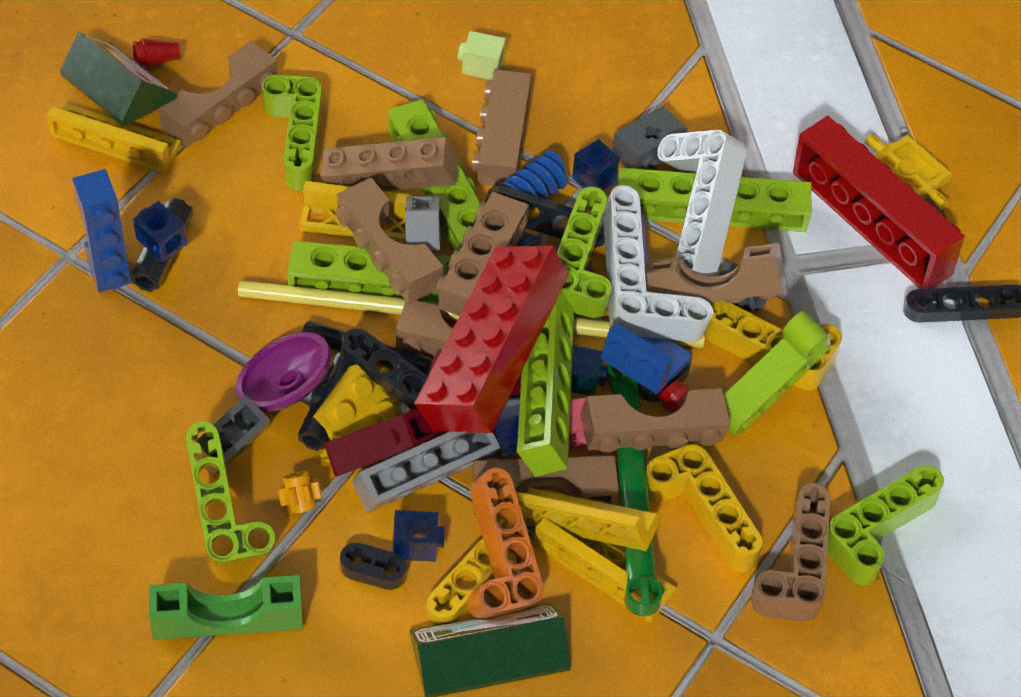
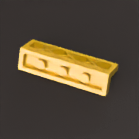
M66 104L63 109L52 106L46 114L50 136L162 173H166L182 147L181 140L132 124H127L123 127L113 118L70 104Z
M305 181L303 188L304 206L300 218L299 231L354 238L350 229L340 224L335 210L338 208L337 194L351 186ZM383 191L389 199L388 223L392 226L383 232L392 240L406 244L407 196L420 195ZM310 212L322 213L328 218L320 223L308 221Z
M530 487L527 493L516 492L526 526L536 527L545 517L572 536L647 551L660 523L656 513Z
M544 517L535 527L534 546L625 606L624 598L628 583L627 572L620 568H626L625 554L609 543L582 537L580 538L583 540H579V537L570 535ZM591 547H595L596 549L601 551L602 555L591 549ZM656 575L657 581L663 589L660 608L650 616H640L649 623L655 620L676 594L677 590L676 587ZM641 589L633 591L631 593L632 597L641 602ZM649 591V602H651L656 597Z

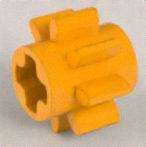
M309 471L295 472L283 477L284 485L277 487L281 506L289 505L290 513H302L317 507L315 499L322 498L319 478L311 479Z

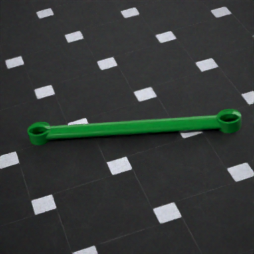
M608 364L606 380L612 388V395L621 394L631 407L641 413L639 383L622 373V378L616 376L613 372L618 369ZM633 447L618 448L617 461L621 506L650 512L645 450H636ZM653 538L647 551L625 547L628 583L624 603L631 613L643 617L650 616L658 611L663 593L661 584L656 578ZM641 589V602L632 597L631 593L633 591ZM649 591L656 597L651 602H649Z

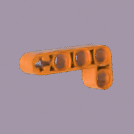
M491 468L476 479L470 489L471 499L495 578L480 585L468 597V609L477 619H488L525 610L537 603L542 598L544 592L543 582L513 481L504 469ZM496 516L505 520L507 529L501 528L498 525ZM507 550L516 556L517 564L512 563L508 559ZM517 585L525 589L527 600L518 594ZM484 593L489 594L493 598L494 607H490L485 603Z

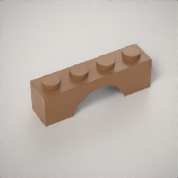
M252 41L248 42L228 57L230 79L224 86L215 91L201 94L181 90L177 93V99L158 108L161 129L173 138L181 140V144L188 148L194 142L203 139L209 131L219 124L226 122L231 115L242 107L248 106L253 99L262 93L263 81L271 75H278L277 60Z
M369 178L338 193V208L335 210L338 221L343 227L347 226L350 229L360 249L365 248L369 253L374 267L379 272L383 271L388 277L392 290L397 295L401 294L408 304L434 292L437 282L443 274V265L426 244H402L392 240L383 232V226L389 221V199L375 181Z
M779 243L746 247L740 264L733 271L722 276L709 277L698 274L691 270L680 256L647 261L645 266L646 292L698 297L708 301L710 305L713 302L719 301L738 303L745 300V298L757 296L761 299L773 298L779 293H783L786 282Z
M405 301L396 327V347L430 358H434L437 351L441 352L453 329L443 320L439 305L420 301L408 304Z
M722 388L688 390L680 409L671 415L663 417L648 416L638 412L627 403L621 394L587 396L580 412L587 450H600L601 452H612L618 448L632 447L636 450H645L652 446L663 445L677 448L693 443H701L705 446L714 445L722 442L731 425Z
M593 454L587 457H568V469L534 477L521 457L507 460L486 458L473 461L472 483L487 470L501 468L510 475L516 492L527 493L529 487L534 489H552L568 496L617 505L619 489L615 456Z

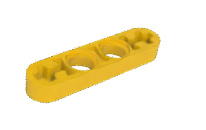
M500 519L497 522L501 528L507 529L505 520ZM483 538L427 598L426 614L433 624L438 625L456 621L468 608L467 600L472 591L483 583L495 579L491 565L482 563L478 558L482 553L487 552ZM508 550L506 551L507 557L511 561L515 555ZM462 576H470L476 581V585L466 590L459 588L456 581ZM451 592L454 597L450 601L449 611L446 609L440 612L436 611L437 604L443 606L450 600Z

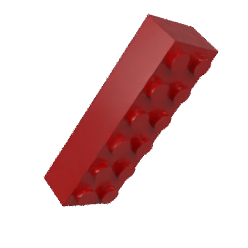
M827 115L800 133L793 167V174L800 181L811 182V191L919 289L935 288L954 274L965 235L961 233L955 224L945 219L932 204L927 203L920 197L911 185L903 182L892 172L887 164L878 160L869 152L864 144L859 143L846 131L844 126L836 123L830 116Z
M506 246L494 248L414 403L433 431L493 432L569 275L553 246Z

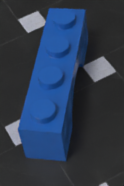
M106 169L73 177L75 198L87 237V242H84L87 262L98 292L113 290L131 284L118 200Z

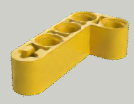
M719 301L711 304L713 316L705 332L706 339L754 365L783 339V330L732 303ZM820 324L830 335V348L819 361L793 384L794 386L803 390H813L822 383L836 361L842 342V333L835 325Z
M690 444L652 459L646 469L649 499L654 502H665L684 494L727 565L732 570L740 573L753 570L757 565L763 540L707 451L699 445ZM656 478H661L666 481H659ZM721 520H727L731 524L724 523Z

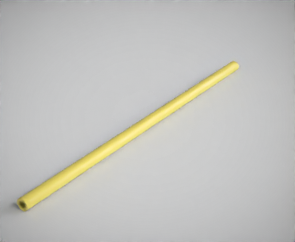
M240 280L238 285V297L401 315L406 301L404 298ZM416 300L429 304L439 305V302ZM440 309L443 320H458L459 316ZM574 317L573 334L607 338L611 328L609 321ZM705 334L698 341H671L679 346L703 348Z

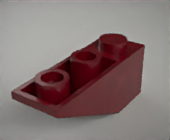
M417 408L323 444L334 475L337 477L406 452L440 435L438 431L431 429Z

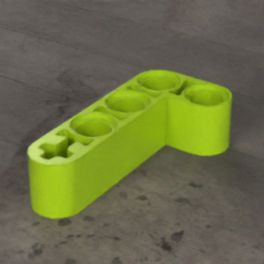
M271 75L262 83L264 110L270 116L289 118L284 153L285 183L292 190L303 191L305 181H314L322 117L321 83L313 77Z
M591 186L585 187L579 192L557 254L569 273L564 284L567 288H562V292L574 308V313L589 318H598L606 314L608 310L612 286L606 277L586 271L603 224L607 203L606 194L601 189Z
M804 310L796 314L782 331L783 339L723 395L731 424L728 431L734 437L739 436L819 361L830 348V335Z
M206 421L194 423L188 429L186 442L208 557L217 564H229L268 555L275 543V533L269 524L264 522L235 524L217 428ZM205 432L206 437H213V439L208 441L209 457L202 458L200 444L198 442L193 443L194 440L198 439V433ZM217 454V458L210 456ZM195 457L202 458L198 461H195ZM207 466L216 468L220 473L219 479L213 484H205L199 478L200 471ZM212 502H220L226 507L227 512L222 519L212 520L205 513L206 507ZM261 530L268 535L269 543L265 548L255 549L249 544L248 537L253 531ZM225 537L232 542L233 549L228 555L219 556L213 552L212 544L217 538Z
M930 465L920 466L837 514L831 520L828 535V554L852 582L867 586L876 581L885 558L884 550L877 541L935 506L944 484V476L941 471ZM866 518H870V519L874 520L875 522L869 521V520H867ZM838 534H842L847 538L840 537ZM861 561H866L871 565L863 564Z

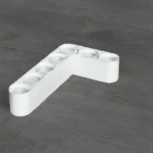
M721 130L667 135L660 142L657 152L658 158L672 167L685 173L697 172L676 257L680 256L684 263L694 272L709 277H716L747 152L745 144Z
M619 185L614 187L608 199L604 215L607 279L612 286L609 301V322L611 327L618 323L639 337L689 342L700 340L712 319V306L708 301L698 297L646 292L640 197L637 191L630 186Z

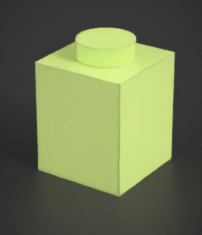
M470 31L466 43L461 42L458 52V60L462 61V74L492 80L494 69H502L505 58L506 38Z

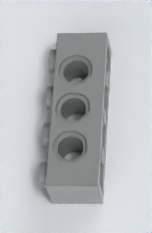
M448 432L359 472L352 481V484L368 514L473 466V461L490 458L500 449V446L493 432Z

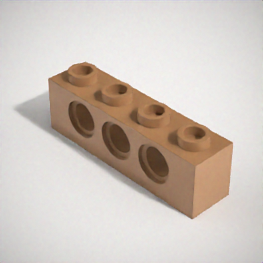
M446 137L325 148L323 150L320 177L327 184L351 187L372 178L382 191L456 185L458 155Z
M492 192L487 202H482L479 205L474 226L467 227L462 240V248L460 251H454L450 259L447 275L442 274L437 282L435 293L439 294V309L460 316L494 248L517 246L528 224L529 204Z

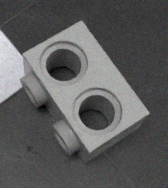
M440 195L407 196L405 207L407 245L426 244L432 253H434L433 250H440Z

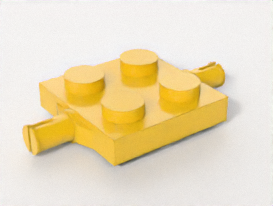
M874 133L865 139L864 143L876 152L874 156L882 163L887 164L892 172L903 182L911 185L924 200L929 199L939 210H942L949 204L950 200L937 189L950 181L952 173L909 135L889 144H884Z
M356 364L347 369L313 417L325 428L330 440L402 414L403 411L391 400L385 389L374 382ZM382 367L380 372L388 373L391 370L387 367ZM324 449L320 456L324 458L323 460L330 463L327 452Z

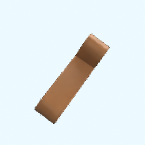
M808 483L799 491L793 511L789 572L767 570L757 577L751 603L754 610L760 615L795 621H810L819 613L826 591L830 493L824 486L817 483ZM810 506L813 507V512L815 513H809ZM804 534L812 535V536H814L815 538L807 537V536L804 535ZM802 565H809L814 569H808ZM763 591L773 592L776 596L767 595ZM800 596L809 597L812 601H806Z

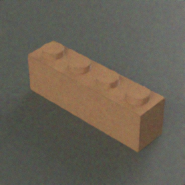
M494 69L492 82L486 81L484 100H489L488 105L482 104L480 123H485L484 128H478L476 146L481 147L480 152L474 151L472 170L478 171L477 184L498 186L510 176H514L518 171L530 95L531 74Z

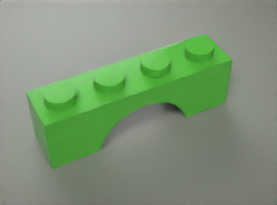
M300 575L263 577L254 587L240 593L228 595L203 593L195 590L188 583L149 585V620L153 640L303 629Z

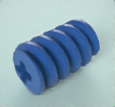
M546 151L542 156L537 157L533 163L527 164L524 169L517 171L514 176H510L498 186H505L547 200L548 195L554 196L558 189H564L567 186L565 166L555 152ZM529 206V211H528V213L530 212V208H531V209H536V207H535V206Z

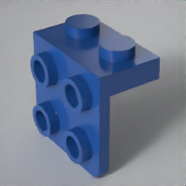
M616 323L609 329L600 359L658 394L689 364L692 355L669 339L639 337Z

